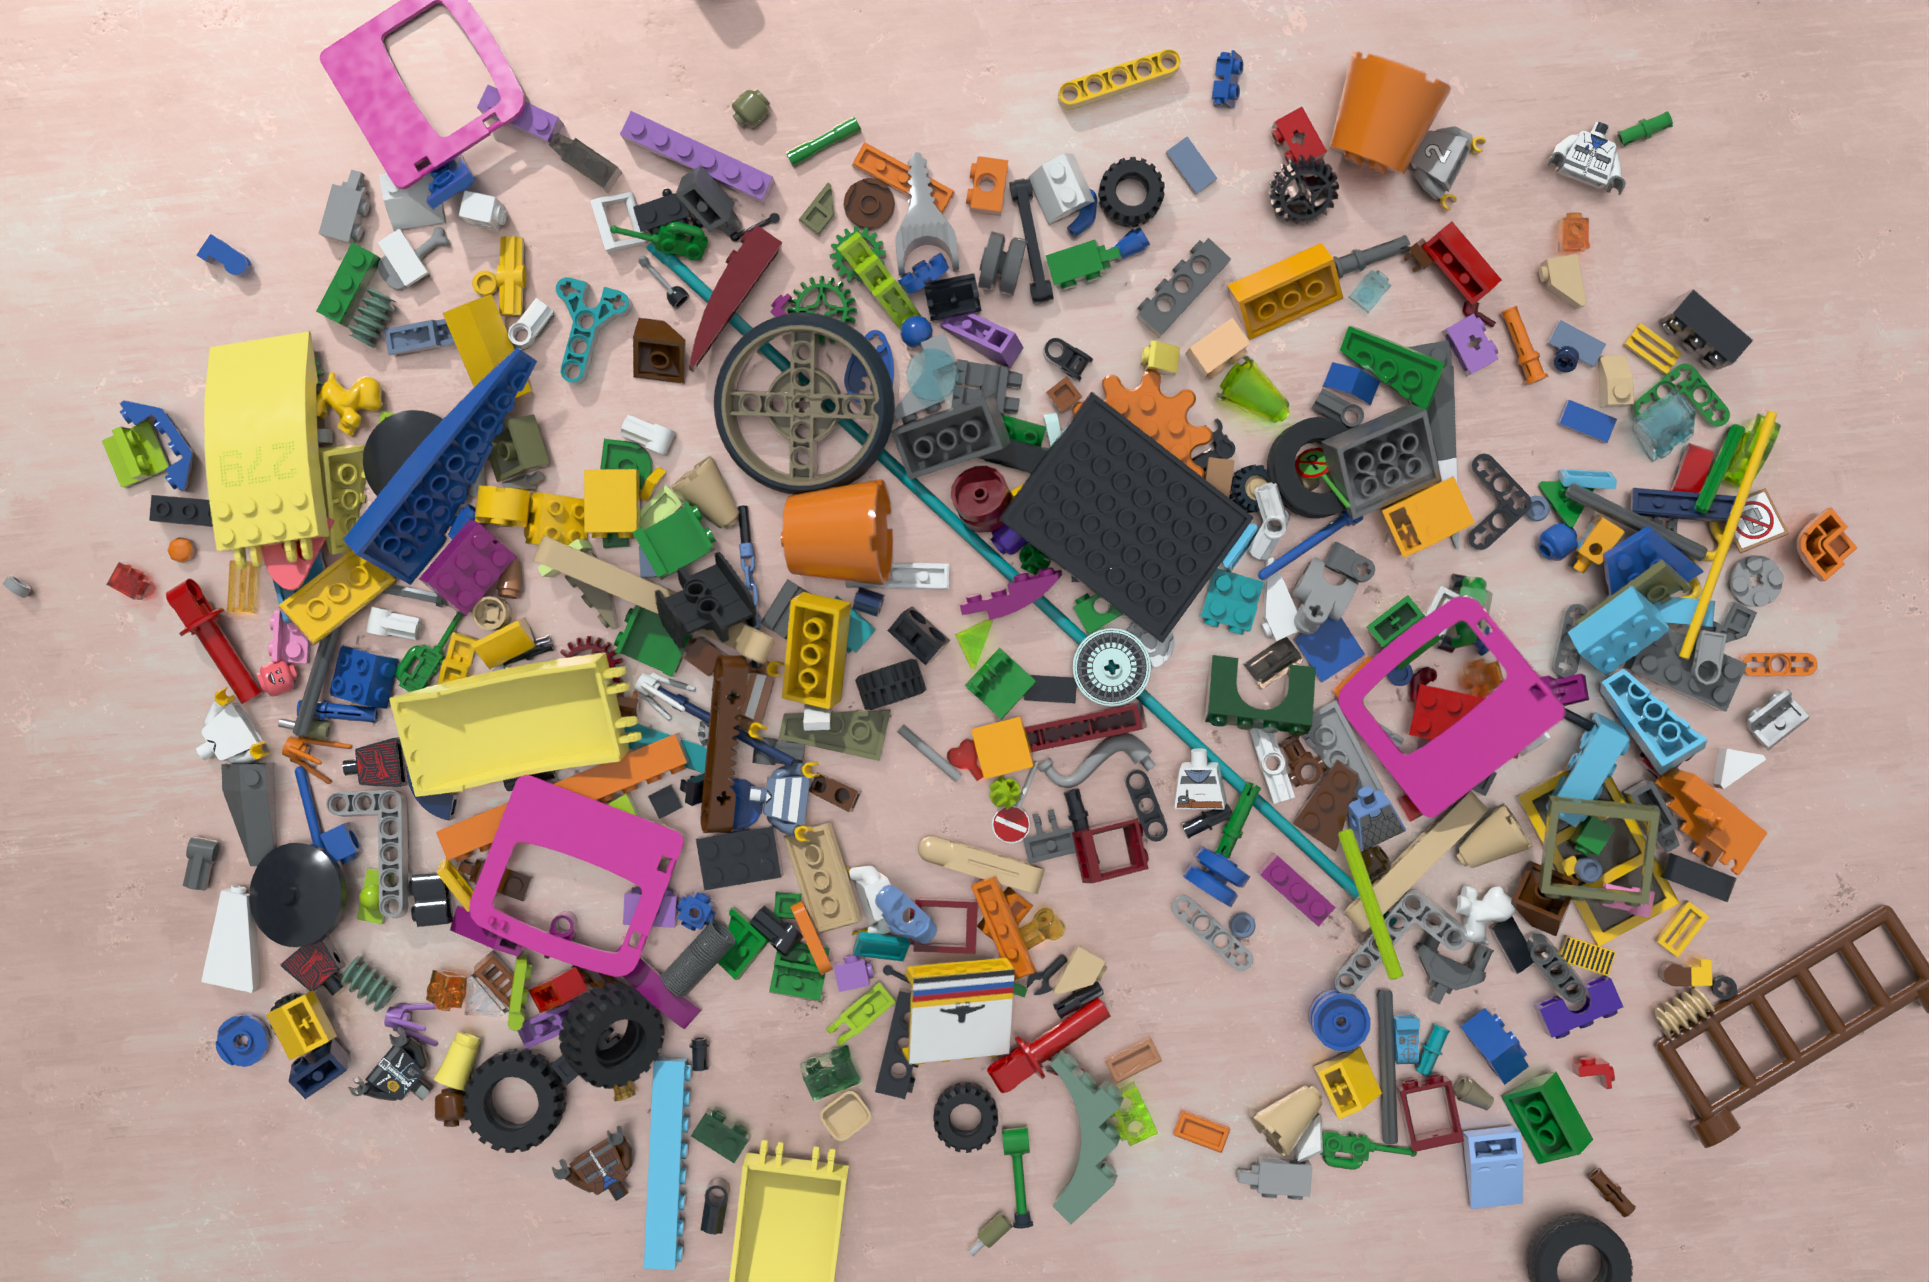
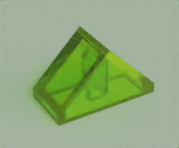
M987 619L955 634L972 669H976L993 620Z

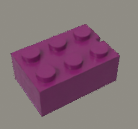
M469 520L421 575L419 580L455 611L466 616L516 558V555L500 541L495 540V537L480 523Z

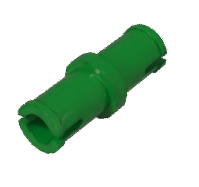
M1668 111L1648 120L1644 118L1639 120L1638 124L1618 131L1619 142L1625 147L1642 138L1647 140L1652 137V134L1673 127V121Z

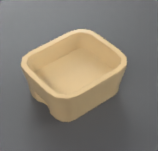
M847 1091L820 1112V1119L836 1140L844 1141L869 1123L871 1113L854 1091Z

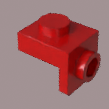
M1589 1056L1581 1057L1580 1062H1572L1573 1073L1578 1077L1599 1075L1601 1086L1605 1089H1612L1615 1073L1613 1067L1604 1059L1596 1060L1595 1057Z

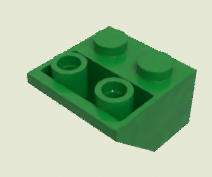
M1407 595L1366 627L1379 646L1384 649L1426 616L1411 597ZM1437 635L1396 666L1399 671L1441 640L1440 636Z

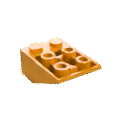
M1454 476L1382 508L1384 517L1403 558L1426 549L1475 524Z

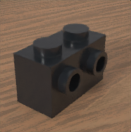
M676 193L633 207L640 232L649 235L658 234L661 226L666 227L671 222L689 224L688 221L694 220L695 217L675 195Z

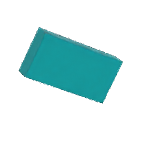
M859 932L853 947V956L903 962L910 946L909 938Z

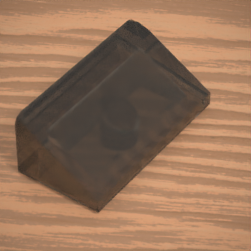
M1284 637L1243 665L1260 690L1286 674L1290 664L1299 665L1303 662V659L1288 637Z

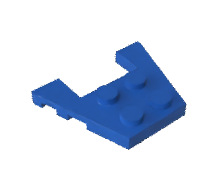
M1646 526L1603 554L1605 578L1609 587L1608 597L1626 586L1631 580L1637 578L1661 559L1687 582L1702 574L1703 570L1649 526Z

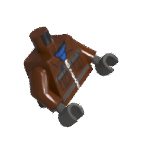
M617 1126V1134H611L607 1130V1138L575 1157L570 1162V1167H568L564 1159L559 1161L561 1169L552 1167L556 1179H565L572 1185L588 1193L593 1192L595 1195H599L608 1189L615 1201L629 1193L621 1180L625 1179L631 1172L630 1169L633 1166V1147L623 1135L622 1127Z

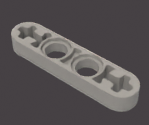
M1179 895L1173 899L1171 908L1176 917L1233 968L1244 971L1251 967L1253 964L1251 952L1187 895ZM1179 901L1182 903L1189 901L1188 908L1193 913L1196 908L1200 912L1193 915L1191 921L1188 922L1186 919L1190 918V916L1185 911L1177 912L1179 910L1177 903ZM1198 918H1208L1210 926L1206 931L1196 929L1195 922ZM1220 934H1225L1229 938V944L1222 949L1216 947L1214 943L1215 938ZM1234 943L1238 945L1234 949L1239 954L1247 953L1245 956L1247 962L1245 964L1241 962L1238 965L1235 964L1237 959L1231 952L1228 957L1225 956L1232 949Z

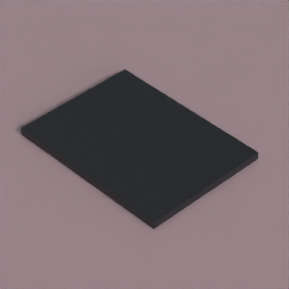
M1091 392L998 520L1159 642L1163 643L1254 517L1099 396Z

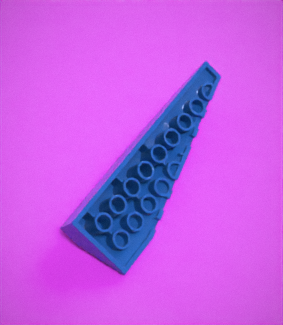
M517 347L483 378L425 438L344 537L343 540L357 556L410 585L414 582L444 544L447 538L445 533L448 527L453 525L456 519L455 513L459 505L465 503L470 484L475 483L494 447L491 444L496 434L500 435L504 427L502 422L507 412H512L516 404L514 399L518 391L523 390L537 363L533 357Z

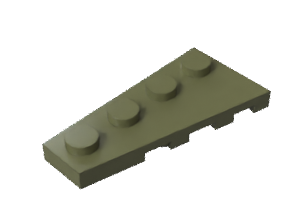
M891 710L831 712L830 730L813 731L804 730V713H784L778 739L880 761Z

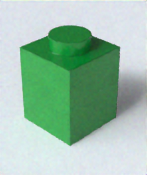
M1588 815L1584 822H1580L1570 841L1576 844L1575 849L1582 854L1589 856L1591 853L1599 856L1615 829L1597 817Z

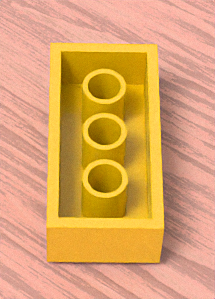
M802 592L791 599L782 699L825 709H831L841 701L851 602Z

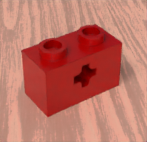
M1302 106L1276 120L1272 125L1273 130L1271 134L1278 145L1282 144L1286 152L1284 153V158L1288 165H1290L1289 158H1293L1297 162L1299 156L1303 155L1306 161L1311 154L1316 161L1327 153L1325 146ZM1294 136L1295 138L1301 137L1302 142L1300 144L1298 142L1293 143L1292 139Z
M574 967L547 979L528 991L539 1012L542 1013L564 1004L588 989L583 975Z

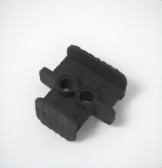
M721 552L715 553V565L693 575H690L685 567L678 568V580L683 588L682 591L665 597L660 590L655 591L656 605L662 626L679 649L685 647V636L700 629L713 630L719 640L724 643L729 641L727 628L744 620L751 627L757 625L753 597Z

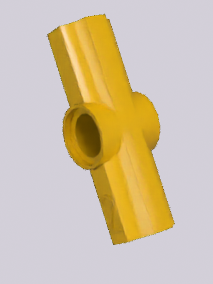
M500 237V265L497 266L496 271L500 316L518 317L523 314V288L526 287V268L523 265V237Z

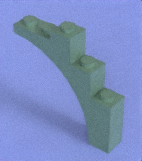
M1061 1050L1054 1056L1050 1065L1064 1081L1074 1100L1080 1121L1081 1148L1076 1171L1068 1185L1057 1196L1053 1207L1072 1224L1114 1186L1118 1177L1116 1170L1109 1162H1104L1103 1159L1117 1147L1121 1137L1117 1128L1111 1123L1107 1124L1105 1121L1120 1108L1124 1098L1119 1088L1114 1084L1110 1085L1106 1080L1098 1087L1094 1077L1088 1072L1084 1073L1077 1066L1078 1063L1075 1058Z

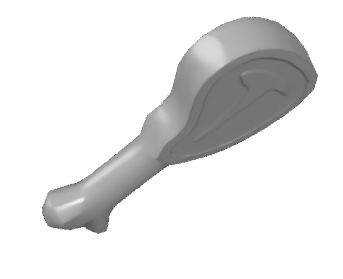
M435 227L431 238L414 250L422 261V258L436 246H449V239L444 237V229L442 227ZM386 255L383 256L378 263V270L383 280L395 290L401 291L406 289L407 287Z

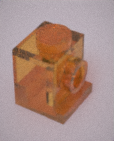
M1578 212L1567 213L1566 217L1558 221V252H1585L1590 248L1589 218H1582V213ZM1573 226L1579 228L1578 235L1572 232Z

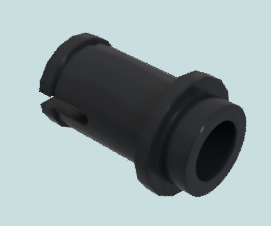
M706 1037L692 1038V1043L689 1044V1047L692 1048V1070H708L707 1047L710 1046V1043L707 1042Z

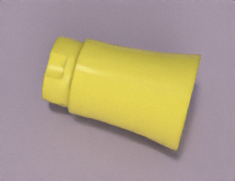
M457 1031L455 1039L452 1040L443 1063L433 1079L448 1087L465 1091L466 1083L470 1080L479 1052L478 1047L481 1039L469 1033Z

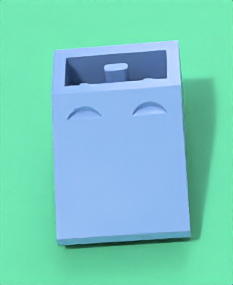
M1514 1126L1462 1131L1470 1208L1477 1209L1523 1204V1152L1520 1131Z

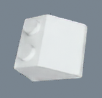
M1064 153L1041 165L1028 177L1048 224H1052L1095 202L1074 154Z

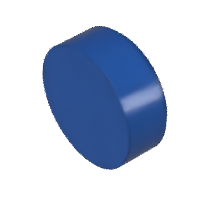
M1408 664L1401 671L1395 667L1386 675V678L1392 685L1405 686L1411 681L1413 676L1412 667Z

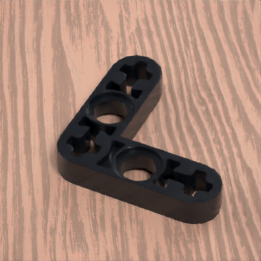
M1484 453L1474 458L1472 470L1502 504L1471 531L1469 543L1476 550H1485L1490 547L1529 511L1532 504L1531 498L1492 456ZM1480 459L1482 461L1487 459L1490 461L1488 467L1492 472L1496 468L1500 471L1491 478L1490 482L1485 479L1489 476L1485 470L1481 472L1477 470L1479 467L1478 460ZM1504 477L1509 481V488L1506 491L1500 492L1495 489L1494 481L1497 478ZM1513 487H1516L1518 491L1514 495L1519 499L1522 497L1526 499L1524 503L1526 508L1522 509L1519 507L1514 509L1515 501L1511 497L1506 501L1503 496L1508 495ZM1501 513L1507 517L1508 523L1504 528H1496L1493 525L1492 519L1496 514ZM1488 523L1489 527L1498 534L1493 537L1492 533H1490L1485 538L1487 541L1485 545L1482 543L1476 545L1474 543L1476 539L1474 534L1476 532L1483 534L1487 530L1483 525Z

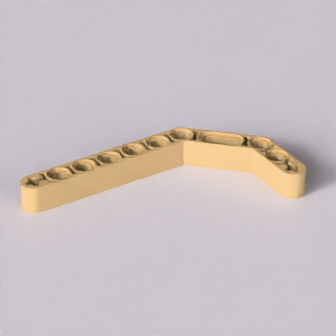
M543 536L533 560L657 614L655 591L660 590L665 597L676 593L547 536ZM742 622L727 628L729 641L723 644L734 648L744 656L755 661L765 663L775 641L774 638ZM698 630V632L721 642L713 630Z

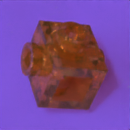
M1484 658L1469 662L1470 667L1463 668L1464 675H1461L1465 690L1469 689L1470 694L1478 693L1479 697L1490 695L1493 689L1497 688L1504 681L1499 661L1485 662Z
M433 970L430 984L427 987L426 1000L435 1004V1008L442 1011H450L451 1007L462 1008L463 999L466 996L468 977L455 971Z

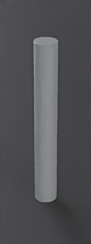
M904 724L897 731L952 780L957 782L962 776L957 769Z

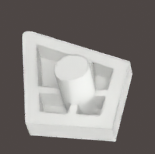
M1320 1114L1313 1118L1293 1149L1299 1163L1323 1152L1322 1116Z

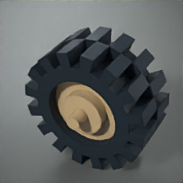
M1254 464L1240 468L1241 470L1234 473L1235 476L1232 477L1231 485L1232 494L1229 495L1230 499L1234 498L1235 503L1245 511L1247 510L1248 513L1260 511L1254 490L1263 484L1269 483L1267 468L1264 469V465L1256 466Z

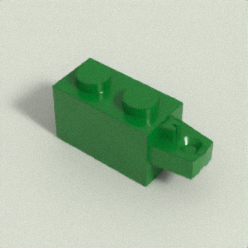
M1095 239L1045 255L1054 286L1057 288L1062 287V290L1077 286L1076 282L1083 279L1091 282L1102 278L1101 274L1107 272L1106 269L1111 268L1110 262L1122 258L1119 247L1106 250L1105 245L1099 246Z

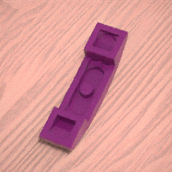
M642 955L634 970L622 976L652 1005L683 1029L702 1011L688 996L680 998L671 993L661 981V975L644 960Z

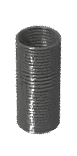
M711 921L661 974V981L664 986L677 997L685 998L736 944L734 936L721 923Z

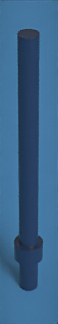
M661 686L658 688V691L685 707V712L709 724V712L689 702V698L681 694L676 695ZM734 726L739 731L738 735L733 736L734 738L788 767L793 765L794 757L762 740L751 737L749 733Z

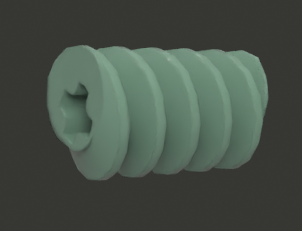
M368 288L367 292L372 298L364 297L362 299L367 308L358 307L357 310L362 314V317L353 316L352 319L357 323V326L348 325L347 328L352 332L351 337L375 348L376 345L372 342L371 338L380 339L381 336L377 333L376 329H385L381 320H390L386 311L394 312L395 308L390 302L396 301L374 289Z
M358 955L343 972L341 985L346 986L351 983L349 991L353 993L359 989L357 998L362 999L367 996L365 1004L368 1006L376 1002L373 1010L378 1012L390 1002L399 988L391 991L392 981L383 985L384 975L377 979L374 978L377 970L374 968L367 972L368 962L359 966L360 956Z

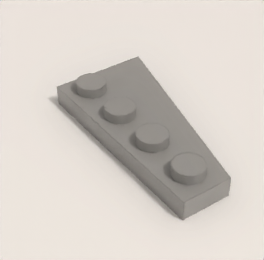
M1337 700L1313 711L1312 727L1308 734L1302 736L1305 742L1329 768L1332 767L1336 760H1339L1359 773L1353 794L1357 800L1359 799L1358 791L1366 786L1372 787L1374 792L1382 790L1385 793Z

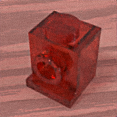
M118 562L106 585L133 600H143V598H146L153 589L152 582L145 578L146 574L134 567L131 568L132 565L129 563Z

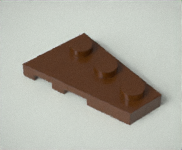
M1336 760L1294 818L1293 824L1336 852L1340 840L1338 833L1343 830L1348 814V805L1351 803L1359 773Z

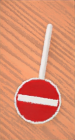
M1037 761L1034 762L1035 766L1029 772L1020 794L1021 800L1017 802L1016 806H1012L1008 810L1003 806L993 816V832L998 839L1005 843L1020 842L1029 833V816L1021 806L1038 767Z

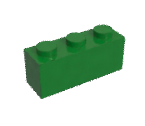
M352 242L316 312L347 327L378 269V263L381 258Z

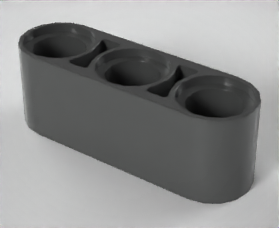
M1543 934L1532 935L1527 941V949L1535 964L1566 1001L1570 1003L1582 1001L1586 995V989L1576 971L1548 937ZM1538 946H1547L1541 953L1534 952ZM1562 965L1559 971H1550L1553 966ZM1571 984L1578 985L1573 991L1566 990Z

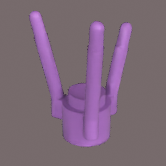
M399 1003L397 1008L392 1006L388 1008L384 1025L385 1027L393 1028V1031L396 1032L398 1027H402L406 1035L432 1046H437L438 1043L407 1029L408 1027L420 1031L426 1030L425 1026L410 1022L411 1014L407 1013V1010L450 1009L452 1005L450 1003L410 1005Z

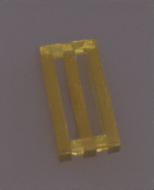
M230 560L227 612L255 613L258 567L255 568L252 562L247 561L246 569H242L240 572L239 607H235L237 566L235 561ZM247 567H250V569H249V587H248V605H247V608H245V603H246V585H247Z

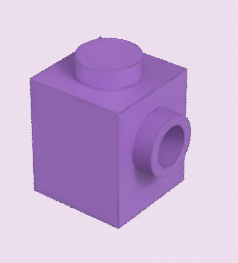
M846 956L843 962L835 963L834 965L839 992L870 986V978H874L871 962L866 963L865 957Z

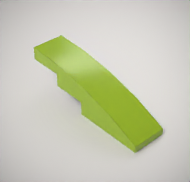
M858 232L837 247L900 331L903 322L907 318L921 316L903 289Z

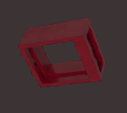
M1127 818L1072 832L1082 883H1097L1149 869L1147 864L1149 856L1142 840L1143 828L1138 822V818ZM1123 828L1131 864L1100 872L1093 835Z
M916 897L915 904L921 910L922 906L967 908L966 945L922 944L909 938L910 945H914L913 952L976 954L978 910L976 899ZM910 908V919H913L915 913Z
M1443 1074L1430 1075L1427 1077L1428 1080L1420 1082L1417 1079L1405 1080L1402 1082V1085L1396 1086L1408 1147L1412 1152L1464 1142L1452 1082ZM1442 1087L1451 1128L1415 1135L1406 1094Z

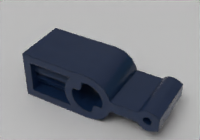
M859 587L853 600L852 609L879 617L886 595Z

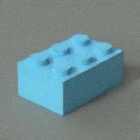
M1631 586L1571 629L1568 634L1579 654L1604 675H1608L1627 660L1639 654L1641 650L1651 643L1659 640L1670 629L1658 608Z

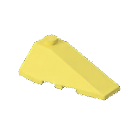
M365 445L318 447L326 515L335 521L329 532V537H326L328 550L332 555L351 550L343 539L360 519L361 504L365 503L366 494H363L366 483L363 469Z

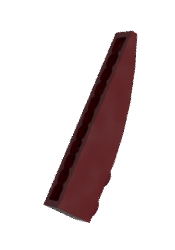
M758 225L752 231L748 229L740 240L742 246L738 251L733 250L726 259L725 263L728 265L711 294L695 337L689 363V370L692 372L696 370L781 251L782 242Z
M1142 702L1029 725L1025 726L1031 752L1143 730L1147 727Z

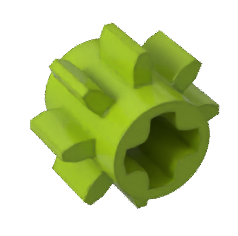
M1001 776L989 786L991 789L989 793L990 800L997 807L1005 806L1008 810L1021 800L1019 796L1020 786L1012 778L1005 780V777Z

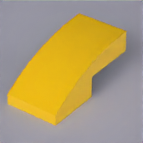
M458 632L452 633L437 684L468 677L476 653L471 644L478 641V638Z

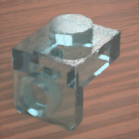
M1370 270L1348 298L1369 313L1391 287L1388 283L1389 279L1378 270L1376 272Z

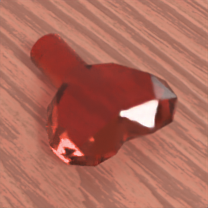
M965 739L960 743L959 747L948 750L947 759L951 765L959 769H968L976 781L983 778L982 770L977 765L978 754L974 740Z

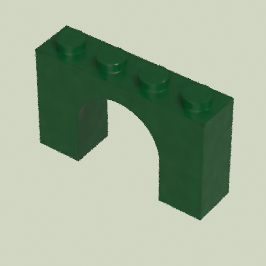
M1212 655L1208 672L1205 722H1209L1217 727L1234 725L1242 730L1258 728L1268 733L1283 731L1289 732L1293 736H1303L1309 733L1313 722L1316 667L1290 664L1285 678L1284 701L1277 707L1263 710L1251 707L1245 703L1238 693V658Z

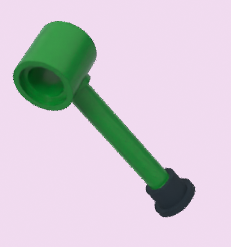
M1028 1127L1002 1129L1004 1155L1012 1156L1017 1209V1212L1014 1213L1015 1222L1013 1227L1018 1229L1029 1228L1033 1226V1221H1030V1212L1027 1211L1022 1155L1030 1153Z

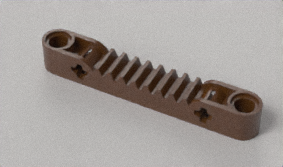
M718 655L715 661L700 816L703 833H730L733 829L736 795L730 787L734 785V781L729 777L735 775V771L730 767L736 765V761L731 757L737 755V751L732 747L738 745V741L733 736L739 734V731L734 726L740 724V721L734 716L741 714L738 708L742 706L746 698L748 661L746 656Z

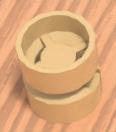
M484 597L476 603L472 610L476 625L485 630H500L508 626L513 617L510 604L505 599L499 597Z

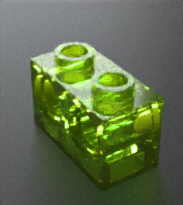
M1135 1082L1120 1088L1122 1097L1129 1098L1131 1105L1127 1109L1119 1108L1110 1117L1116 1116L1120 1124L1116 1128L1122 1142L1127 1140L1129 1146H1132L1158 1134ZM1133 1121L1141 1122V1130L1138 1132L1129 1131L1130 1123Z

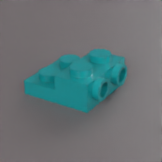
M1217 568L1210 578L1199 617L1205 619L1204 624L1218 628L1220 623L1229 626L1228 631L1243 635L1244 631L1250 632L1264 582Z

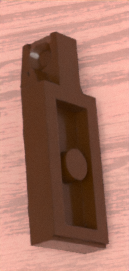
M477 858L475 863L463 860L458 871L471 875L469 881L476 885L486 859L481 860ZM506 867L497 892L520 901H525L533 876Z

